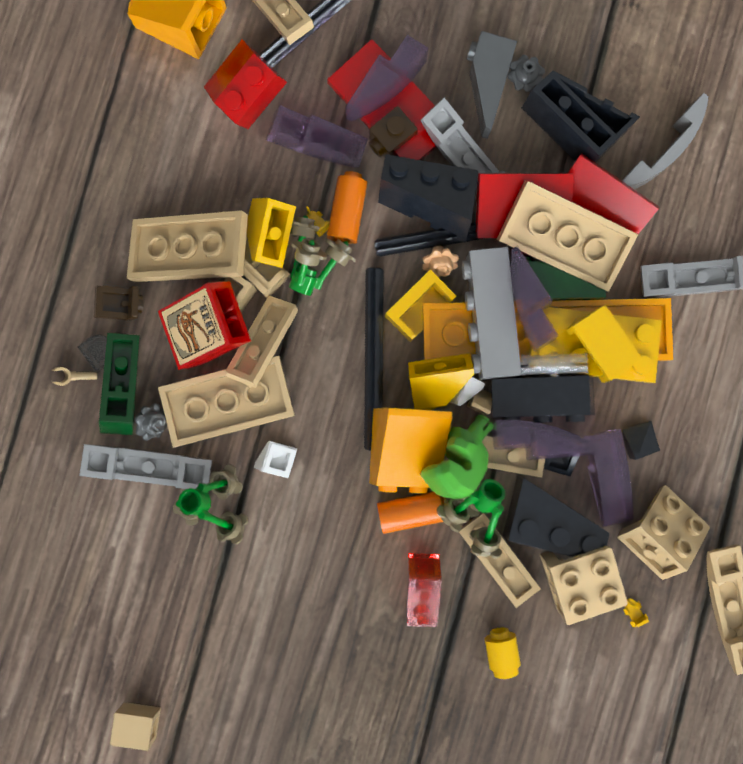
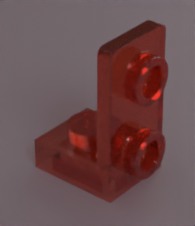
M408 553L407 626L437 627L442 581L440 555Z

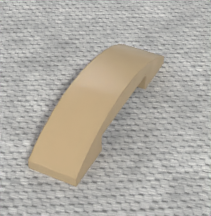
M736 544L707 551V577L720 636L733 671L739 675L743 674V555L741 546Z

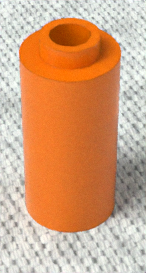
M346 171L344 175L337 177L327 232L329 240L336 242L339 239L342 242L347 241L349 244L357 243L368 184L366 180L362 179L363 175L358 172Z
M429 492L377 503L382 533L386 534L443 522L437 514V507L444 505L446 497H440L435 492Z

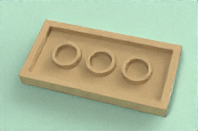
M524 181L496 240L609 292L638 234L529 181Z
M240 210L133 219L127 279L133 282L243 276L248 215Z
M280 356L272 357L256 388L228 378L225 373L226 369L158 387L173 448L295 416Z

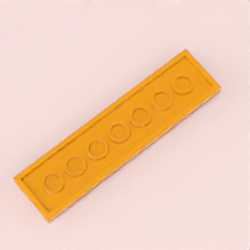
M671 298L514 301L520 364H528L535 306L593 312L606 305L613 315L662 320L658 361L673 360ZM465 302L423 303L424 360L470 353V356L476 354L475 342H470L468 324L473 323L472 310H466Z

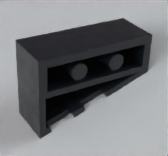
M553 70L532 89L521 108L574 161L582 153L596 163L633 126L640 116L633 112L630 115L613 107L614 102L606 98L602 101L587 93L588 89Z
M386 154L378 203L410 218H413L415 215L430 222V227L438 231L440 228H443L457 235L456 239L465 243L472 221L478 170Z
M590 376L492 379L493 417H502V423H521V417H533V423L553 422V416H565L566 422H585V415H595L594 379Z
M517 476L503 531V536L508 541L571 557L607 546L609 532L525 478Z

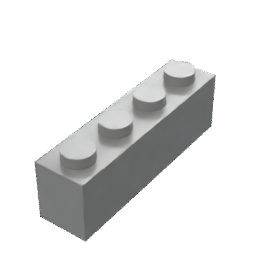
M508 247L469 251L466 260L462 261V275L464 280L468 279L469 292H465V304L467 311L472 310L473 323L468 324L470 342H475L476 354L471 356L474 373H478L479 380L522 375Z

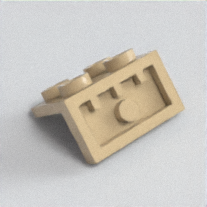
M665 485L658 490L642 519L622 528L617 538L655 574L664 580L688 571L710 526Z
M604 546L566 560L563 558L558 559L551 551L540 553L556 609L567 626L628 604L613 550L609 546Z

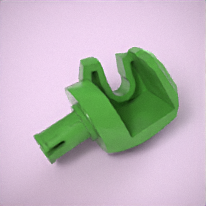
M477 415L467 430L460 427L450 428L445 451L448 461H442L441 464H432L424 467L421 471V477L437 495L452 499L465 498L472 494L480 484L487 470L489 455L482 441L494 428L492 422L485 426L490 420L486 416Z

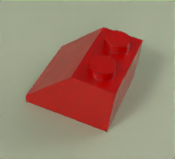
M242 39L205 84L204 88L212 101L235 124L249 129L286 85L287 81Z

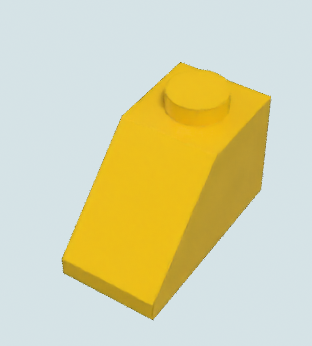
M252 198L246 233L252 261L283 268L296 206L271 198Z
M470 353L408 362L415 410H433L437 407L446 406L474 375Z

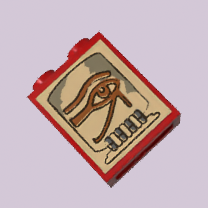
M230 281L207 283L158 311L178 370L201 366L251 341Z

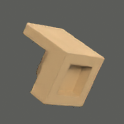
M241 276L226 277L223 282L230 281L242 313L257 290Z
M123 703L114 714L110 744L117 747L148 751L157 737L161 707Z

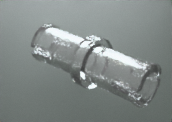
M551 351L550 355H521V365H523L521 374H551V377H558V374L561 373L588 374V354H558L557 351Z

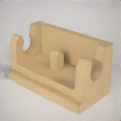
M246 234L243 276L268 298L290 277V273L284 268L252 261Z

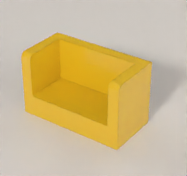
M430 269L386 312L385 317L411 342L423 331V303H451L456 298V295Z
M606 305L596 309L566 330L569 335L573 333L577 335L603 373L599 377L602 383L613 380L643 359Z

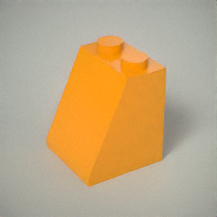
M130 0L127 14L135 28L199 60L227 7L224 0Z
M374 408L369 483L378 486V491L397 492V487H409L410 493H428V488L430 487L420 474L424 467L432 464H441L444 461L452 412Z

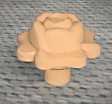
M436 246L431 254L423 257L424 264L422 269L424 271L431 269L438 277H446L450 275L452 270L458 268L457 261L459 256L453 254L449 248L444 249L443 246Z

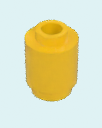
M504 627L492 629L490 634L485 637L489 669L493 671L495 678H513L519 674L518 668L521 666L516 634L509 632V629Z

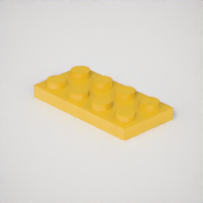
M535 306L527 369L592 377L603 375L575 333L569 335L566 331L592 312ZM613 315L643 358L614 379L656 383L662 320Z

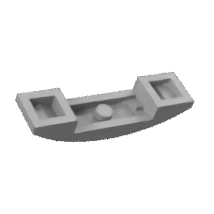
M705 93L673 125L681 135L651 167L641 160L622 180L634 190L641 187L664 171L683 153L695 137L703 121L708 104V96Z
M445 98L438 102L420 120L434 144L451 166L478 170V173H505L504 171H498L462 126L464 121Z
M736 256L733 259L682 264L640 266L643 297L681 296L743 289V256Z
M84 444L79 476L176 486V488L196 489L199 483H209L212 460L162 452Z

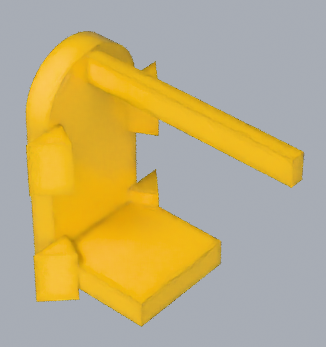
M307 206V216L309 219L315 220L314 226L320 227L316 231V234L320 237L328 230L329 220L325 222L321 218L323 214L320 211H310Z
M631 598L627 599L628 604L624 606L625 609L623 611L625 615H629L631 618V626L633 628L636 626L640 627L648 623L649 618L647 614L643 615L640 610L642 607L641 603Z

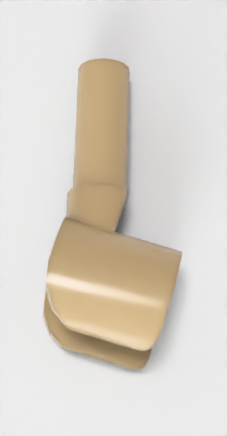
M55 367L51 370H61L65 373L63 381H52L53 384L60 386L66 385L70 381L98 379L97 372L69 371L64 367Z

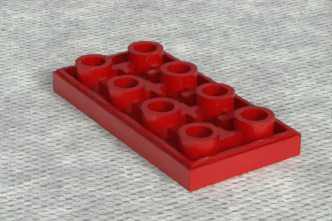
M373 39L327 79L328 85L369 128L395 107L399 106L417 127L418 131L416 135L394 152L395 156L423 160L437 147L420 121L435 105Z

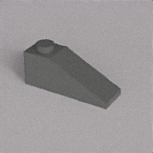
M481 31L478 43L472 41L467 60L472 61L469 74L481 137L488 139L517 41Z

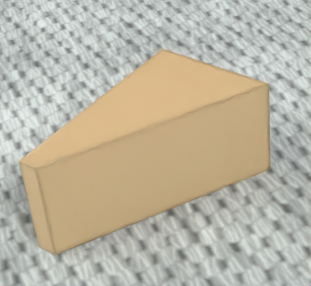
M482 389L470 399L467 407L483 415H489L492 408V393Z

